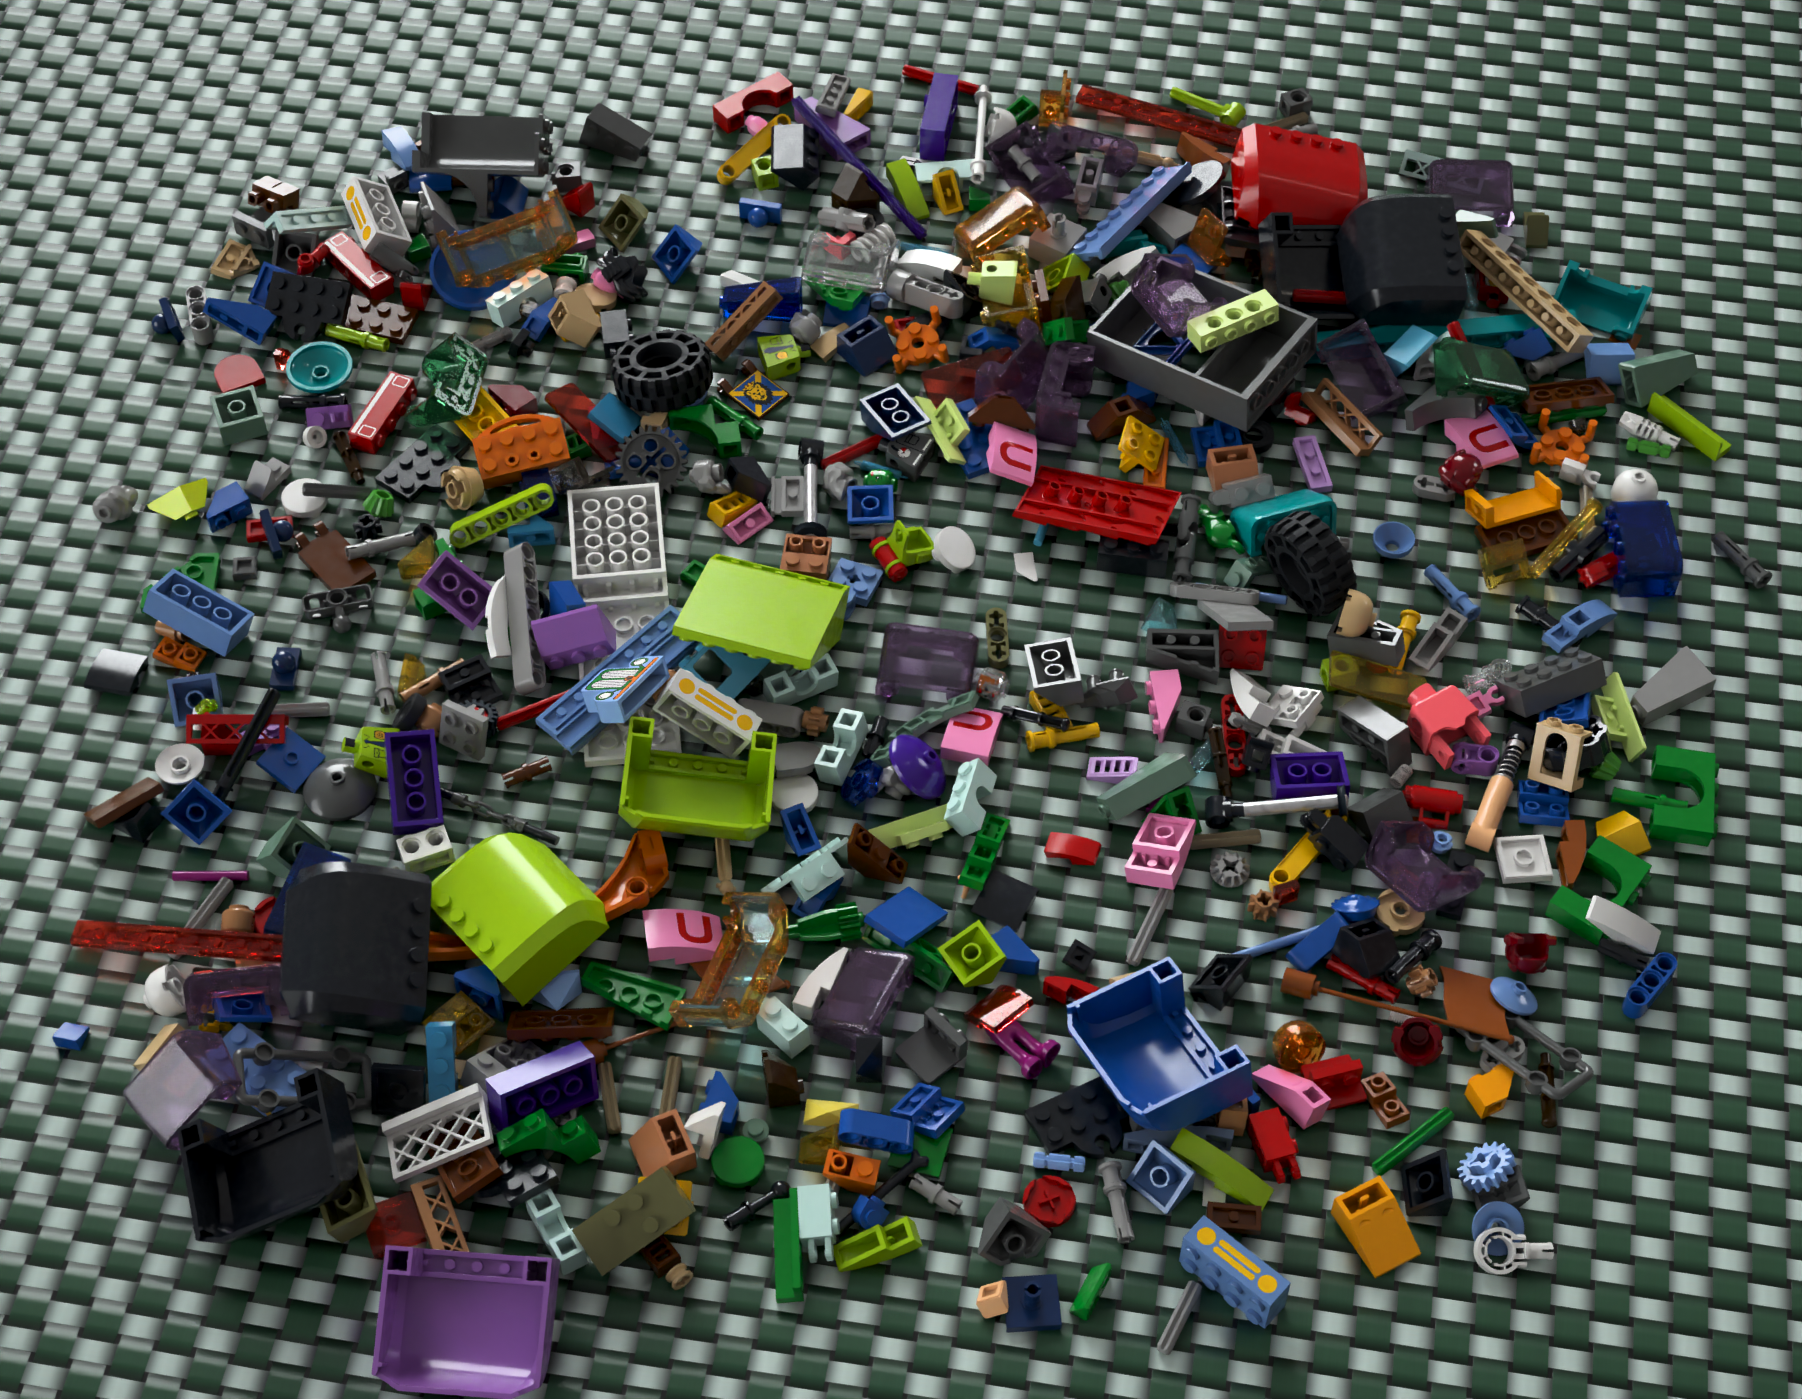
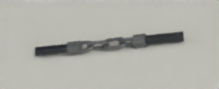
M440 786L441 797L450 800L451 803L461 808L469 806L475 814L485 818H490L491 816L501 820L504 826L517 832L527 833L555 846L559 843L560 837L530 825L526 820L509 813L499 814L493 811L492 806L481 801L471 802L468 800L469 797L467 795L453 792ZM479 805L489 809L486 811V814L476 810L479 808ZM508 817L514 819L512 825L505 822L508 821Z

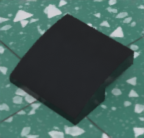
M103 648L88 672L84 688L130 696L139 685V675L148 665V656Z
M481 654L438 673L439 679L452 702L464 704L466 700L472 703V700H476L477 703H480V700H482L486 705L487 703L494 704L503 700V694L493 679L492 671Z
M993 870L983 890L978 895L971 912L1000 926L1005 927L1008 925L1017 933L1026 913L1030 911L1039 889L997 870Z

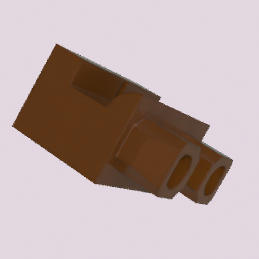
M265 176L252 183V191L248 193V204L261 206L270 213L284 211L287 208L294 210L299 205L300 189Z

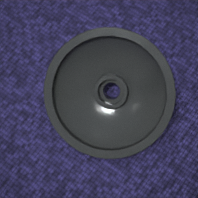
M350 758L332 759L320 764L305 780L303 787V796L308 809L316 816L329 821H344L357 817L371 806L377 794L375 775L355 768L354 759Z

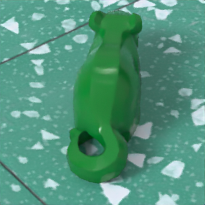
M1201 504L1198 510L1200 516L1198 528H1204L1207 542L1219 549L1233 548L1239 555L1244 554L1245 549L1242 544L1235 540L1236 530L1230 520L1225 521L1223 511L1219 510L1217 514H1213L1206 504Z

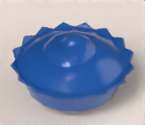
M1353 894L1341 897L1339 900L1335 899L1331 903V907L1335 912L1338 911L1349 924L1373 917L1376 914L1377 907L1380 905V900H1377L1376 897L1371 898L1369 895Z

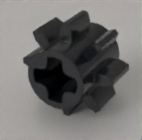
M370 514L358 516V523H353L357 539L375 540L378 539V533H383L379 517L374 518Z

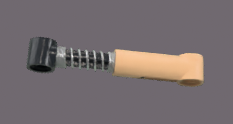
M1515 721L1512 722L1505 741L1507 744L1495 776H1492L1488 783L1474 822H1472L1465 841L1466 845L1489 853L1497 827L1514 788L1513 778H1515L1524 752L1529 751L1536 728Z

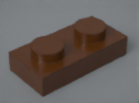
M1208 1201L1206 1217L1225 1232L1260 1235L1262 1206Z

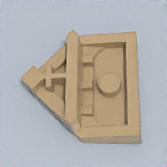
M229 239L212 265L211 274L231 280L259 268L260 263L252 251L251 244L246 246Z

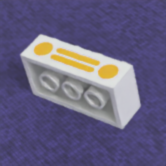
M352 176L342 191L341 196L363 250L372 254L378 243L381 242L403 257L412 244V239L390 187Z
M682 668L664 686L652 707L657 713L731 759H735L751 742L752 732L757 731L763 720L752 710L744 708L736 703L733 698L725 696L712 685L701 681L692 672Z

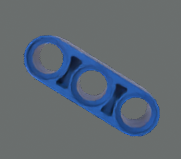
M1338 911L1335 912L1285 955V958L1296 970L1308 972L1333 950L1340 927L1349 925V923Z
M1662 952L1656 955L1628 989L1622 1004V1011L1627 1017L1633 1019L1642 1017L1670 983L1677 967V960L1672 954Z
M848 1108L840 1112L838 1139L848 1144L896 1154H908L913 1151L915 1125L906 1119Z

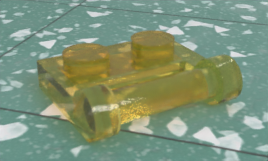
M1523 538L1477 550L1488 590L1497 588V585L1522 578L1527 580L1533 577ZM1517 563L1520 570L1499 576H1494L1493 570Z

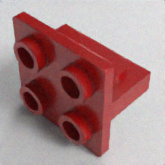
M1219 624V667L1262 671L1267 630L1228 631Z
M1346 1054L1301 1066L1300 1071L1303 1078L1313 1081L1331 1098L1326 1111L1366 1101L1367 1096L1360 1081L1364 1068L1360 1059L1352 1060L1350 1055Z

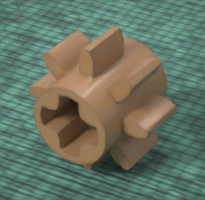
M813 706L811 711L805 710L802 728L808 729L807 735L818 737L821 732L826 733L830 716L824 714L825 708Z
M1260 889L1256 895H1250L1247 911L1253 912L1254 920L1258 919L1267 922L1270 916L1276 917L1279 900H1274L1273 892Z
M1422 964L1413 967L1411 972H1408L1409 977L1406 978V985L1411 994H1420L1422 998L1433 994V991L1436 990L1434 986L1438 985V979L1431 968L1424 969Z

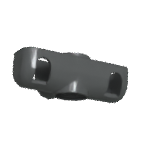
M361 584L305 595L302 598V604L307 619L313 620L315 618L332 616L335 618L333 621L334 630L344 634L351 629V620L347 616L351 612L372 608L374 600L370 585ZM364 589L367 598L357 600L356 591ZM317 598L320 607L311 609L309 600Z

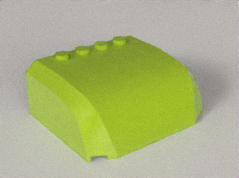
M630 717L618 814L632 828L747 842L768 831L771 819L777 734L753 731L748 760L743 761L652 750L655 719Z
M509 832L485 838L458 858L431 882V909L452 932L459 936L522 1006L529 1002L609 928L606 921L604 903L545 844L523 834Z

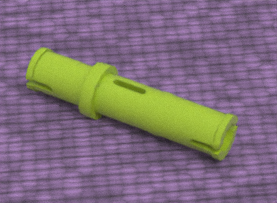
M327 325L325 328L326 336L361 345L364 349L372 348L386 352L390 345L389 339L374 336L368 331L360 332L334 325Z

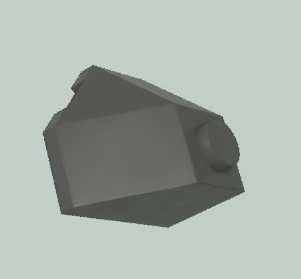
M999 1197L985 1218L977 1253L987 1260L1003 1266L1010 1264V1260L1023 1256L1026 1259L1037 1256L1052 1233L1021 1207Z

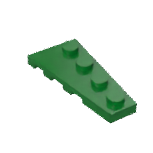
M593 961L590 962L581 978V985L666 1031L669 1030L686 998L687 992L685 988Z

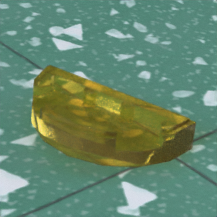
M408 653L404 655L397 690L398 696H400V692L407 690L426 678L424 664L416 659L415 655Z

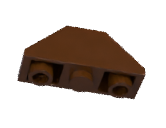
M992 394L967 414L968 422H972L973 426L985 427V424L993 425L995 421L1010 427H1016V429L1024 432H1029V429L1035 430L1036 426L1029 414L1013 396Z
M1126 395L1108 401L1087 423V428L1097 442L1122 433L1126 419L1130 415L1145 425L1156 421V417L1147 403Z
M855 823L847 844L848 864L864 877L902 884L908 862L860 824Z

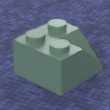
M253 385L210 396L224 446L268 434L265 419Z

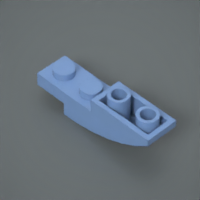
M1600 599L1585 602L1564 614L1558 624L1543 634L1542 640L1560 654L1583 636L1586 638L1591 636L1617 617L1618 613Z

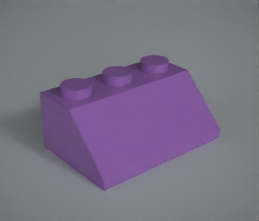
M447 550L438 557L417 585V587L471 630H474L485 616L488 597L492 586Z
M597 604L531 621L540 656L550 670L605 657L616 651V630Z

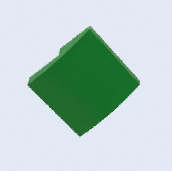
M947 1128L938 1139L914 1131L913 1149L918 1150L921 1156H927L929 1158L928 1167L918 1168L913 1173L940 1179L953 1129ZM890 1153L888 1167L901 1169L910 1161L911 1153Z

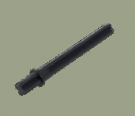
M273 688L267 690L219 781L215 782L217 786L212 794L223 803L229 792H233L234 789L232 787L281 696V693Z

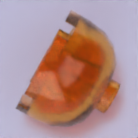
M1294 1020L1283 1024L1276 1031L1272 1041V1050L1276 1061L1285 1071L1291 1073L1301 1072L1302 1065L1320 1061L1326 1048V1042L1320 1031L1311 1023L1302 1020Z

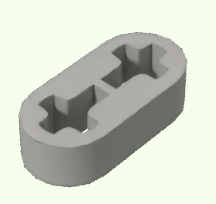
M1429 475L1415 477L1412 487L1415 495L1442 502L1453 500L1456 493L1450 487H1447L1440 480L1441 478Z
M1514 1036L1515 1041L1511 1045H1508V1042L1503 1040L1493 1044L1504 1053H1506L1508 1046L1518 1048L1517 1051L1510 1050L1506 1053L1516 1061L1522 1058L1525 1050L1524 1041L1517 1036ZM1483 1051L1479 1063L1484 1072L1488 1073L1496 1065L1502 1064L1499 1061L1496 1064L1494 1062H1487L1488 1057L1491 1060L1495 1058Z

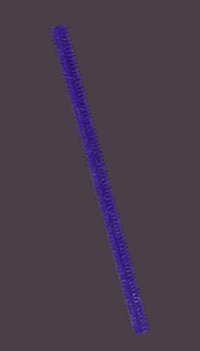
M800 96L791 100L793 102L792 106L814 127L846 163L848 162L865 173L868 178L865 182L869 188L877 192L885 205L892 210L917 239L921 240L923 237H926V229L921 226L922 224L918 223L919 221L905 209L906 207L900 204L901 202L887 190L886 186L882 185L883 183L871 173L870 169L866 168L867 166L836 136L837 134L831 131L832 129L822 121L821 117L817 116L818 114L803 101L804 99Z

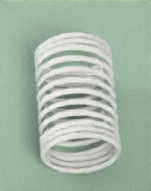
M1402 764L1390 777L1391 785L1395 788H1401L1413 774L1411 767Z
M1391 1011L1389 1020L1395 1022L1396 1019V1022L1398 1021V1023L1402 1024V1022L1413 1016H1405V1014Z

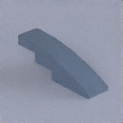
M1209 1126L1183 1127L1220 1150H1231L1234 1134L1232 1129ZM1182 1128L1174 1131L1144 1129L1125 1133L1122 1150L1144 1154L1153 1139L1158 1140L1170 1150Z

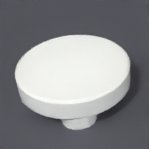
M303 478L288 484L281 495L285 513L288 516L292 515L298 518L308 517L310 519H317L320 517L321 511L327 505L328 498L304 496L302 494V487L305 482L322 483L315 479Z
M948 526L936 534L932 556L953 573L958 574L974 563L976 552L974 544L966 532L960 528Z
M807 774L776 778L773 781L772 806L778 812L803 802L808 813L818 803V786L814 779Z

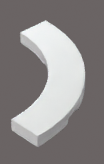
M505 575L498 579L492 587L486 605L485 618L488 619L486 639L491 659L507 658L512 655L508 638V606Z

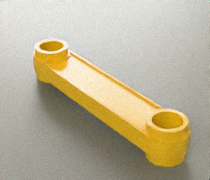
M779 114L721 165L717 171L719 183L722 185L731 184L751 166V159L759 158L771 148V128L774 125H779L778 123L783 125L791 124L789 116Z
M1339 809L1326 810L1323 814L1327 817L1339 815ZM1342 816L1341 818L1347 823V817ZM1309 832L1301 838L1271 872L1269 888L1274 894L1283 895L1287 893L1322 853L1307 839L1310 835Z

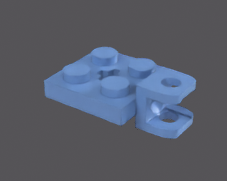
M844 558L839 560L827 581L850 586L844 621L851 617L856 604L867 607L884 577L883 570Z

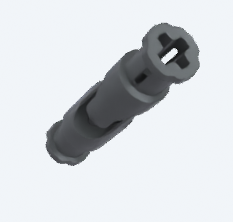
M1185 494L1181 498L1183 506L1182 512L1179 514L1178 535L1174 555L1176 566L1172 579L1173 581L1191 582L1193 578L1191 567L1195 561L1200 517L1198 506L1201 503V497L1194 494Z

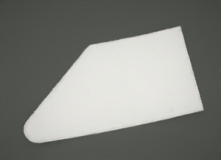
M1033 552L1014 554L1016 571L1032 581H1037Z
M1205 1177L1202 1206H1207L1208 1201L1225 1203L1226 1193L1215 1188V1183Z

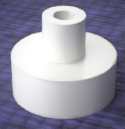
M310 426L303 432V442L309 448H321L327 441V434L320 426Z

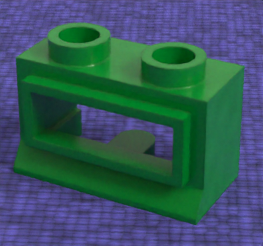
M560 251L546 252L541 271L547 275L549 272H557L558 278L568 277V274H578L580 285L586 283L589 272L588 256H584L582 253L563 254Z

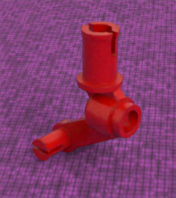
M319 243L312 253H302L297 259L298 271L296 275L305 276V274L313 272L314 268H318L321 265L320 262L330 253V248L326 244L324 245V243Z

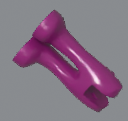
M1004 1012L996 1015V1020L1002 1028L992 1021H989L984 1027L990 1039L1010 1054L1021 1066V1073L1026 1079L1037 1077L1041 1073L1043 1066L1047 1068L1054 1061L1061 1048L1060 1044L1052 1039L1044 1043L1037 1041L1020 1023ZM1015 1041L1020 1042L1032 1055L1020 1048Z

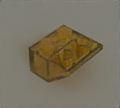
M462 991L458 992L422 1022L426 1038L425 1027L429 1022L456 1021L457 1047L455 1057L496 1025V1022Z

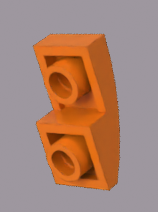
M164 636L153 652L154 659L167 665L193 672L196 671L207 655L206 651L188 642L182 645L167 636Z

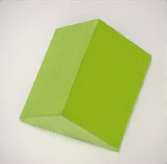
M980 920L937 948L964 987L992 983L1007 959Z

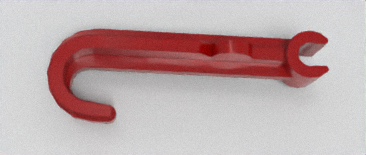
M1653 534L1639 540L1638 544L1632 547L1628 543H1623L1618 547L1617 551L1614 550L1577 569L1581 577L1579 581L1584 583L1586 589L1592 588L1624 572L1626 568L1629 570L1635 569L1639 565V558L1643 556L1647 558L1660 551L1661 548Z

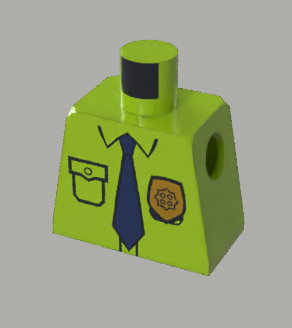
M790 334L757 337L758 354L766 376L772 381L799 372L801 369L800 358L811 356L809 344L796 346L795 340Z
M362 727L356 739L344 737L341 750L342 752L354 754L355 768L387 779L384 735L388 732H400V729Z

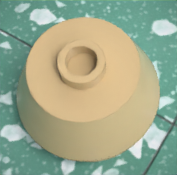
M452 466L447 472H443L441 488L445 487L448 498L445 501L449 507L454 510H467L482 499L484 484L481 475L476 469Z

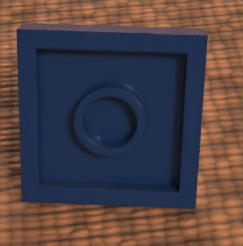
M1057 1274L1002 1277V1280H1005L1007 1283L1009 1305L1008 1312L1005 1313L1006 1333L1060 1330L1062 1328Z

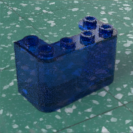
M1611 501L1609 506L1605 508V520L1601 521V527L1605 529L1609 539H1614L1613 551L1614 555L1618 556L1619 561L1618 572L1613 576V586L1617 588L1619 597L1675 596L1683 572V559L1668 501Z

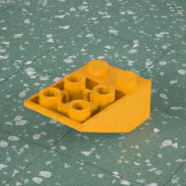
M1380 1175L1334 1198L1331 1209L1332 1216L1375 1278L1421 1255L1420 1249L1395 1196Z

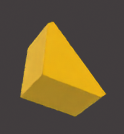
M953 169L932 175V197L943 215L964 210Z

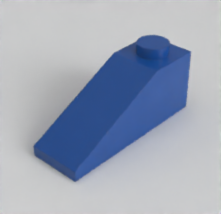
M210 297L207 298L203 309L205 314L258 345L262 344L273 329L277 317L269 310L263 309L258 305Z

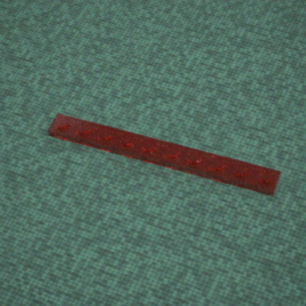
M1085 84L1082 85L1076 96L1075 103L1176 132L1182 133L1184 131L1194 137L1236 148L1242 131L1241 128Z
M78 920L70 942L75 947L281 962L283 935Z

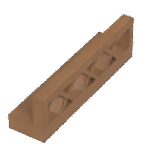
M763 281L705 342L706 346L724 361L776 307L783 297L775 288Z
M1323 378L1314 392H1304L1300 398L1355 456H1369L1383 437V434L1328 378ZM1326 387L1330 390V400H1325L1321 395ZM1341 401L1344 404V414L1337 412L1336 402ZM1350 416H1355L1358 419V429H1354L1351 426ZM1365 430H1369L1374 435L1369 444L1365 441Z
M441 1175L410 1185L412 1198L430 1248L469 1252ZM439 1185L440 1193L436 1200L425 1196L424 1189ZM437 1207L448 1211L449 1214L445 1222L433 1218ZM445 1230L457 1234L453 1245L441 1240Z

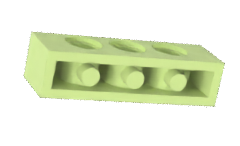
M1266 289L1260 290L1188 320L1187 337L1200 353L1279 321V304Z

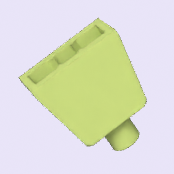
M984 261L981 273L968 271L967 284L980 286L979 297L982 299L1012 305L1018 261Z

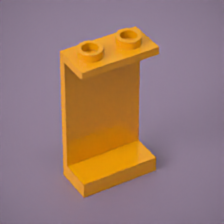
M1538 470L1534 471L1535 488L1486 500L1473 488L1465 490V511L1484 528L1489 529L1561 509L1562 491L1559 486Z

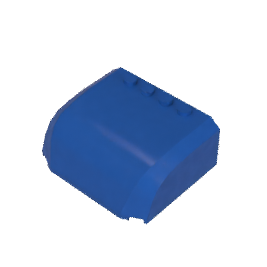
M1170 956L1067 1005L1068 1032L1120 1105L1135 1123L1145 1129L1174 1131L1203 1120L1253 1095L1250 1060L1237 1044L1220 1052L1185 1006L1183 974Z

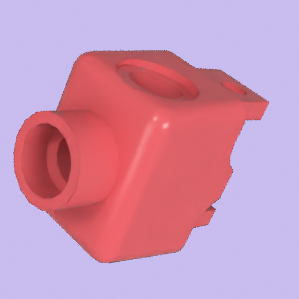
M1426 683L1416 688L1409 695L1407 702L1411 706V710L1406 723L1409 726V734L1424 755L1432 754L1444 770L1451 767L1455 755L1448 746L1449 744L1467 735L1475 744H1489L1492 734L1477 718L1479 710L1456 686L1450 685L1436 692L1429 683Z

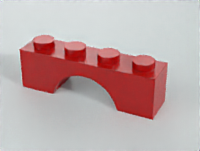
M778 71L714 104L713 120L729 134L744 126V114L750 108L758 105H769L779 108L793 99V84Z

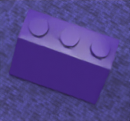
M1342 751L1271 754L1269 762L1272 800L1337 794V785L1343 786L1344 783L1349 799L1350 782Z

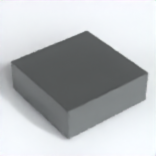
M257 556L233 558L232 576L234 581L257 579Z

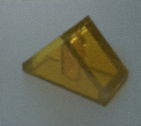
M431 535L398 562L399 573L402 579L423 578L436 561V548L434 538Z
M839 1123L802 1137L800 1139L798 1162L801 1164L825 1165L829 1148L841 1151L842 1141L838 1139Z

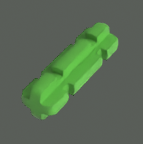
M1629 437L1626 444V449L1630 451H1635L1636 449L1639 453L1656 456L1659 454V457L1666 459L1671 454L1670 445L1662 444V446H1659V443L1643 439L1638 441V438Z

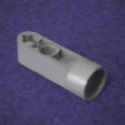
M896 269L890 275L886 286V293L890 298L930 311L931 306L936 305L940 315L950 319L960 318L963 315L962 292L901 269Z

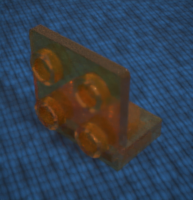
M1068 70L1063 72L1061 91L1041 89L1039 126L1062 127L1064 120H1068L1069 107H1065L1070 104V92H1067V90L1071 89V78H1067Z
M1202 208L1187 245L1208 265L1229 267L1232 261L1225 254L1226 251L1220 248L1228 227L1210 210Z

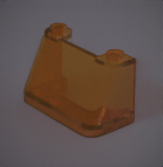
M1016 186L964 222L958 224L953 235L978 272L981 273L982 263L988 261L989 258L993 259L995 256L992 251L1025 228L1030 233L1034 231L1033 228L1035 227L1044 232L1051 225L1043 209L1022 186Z

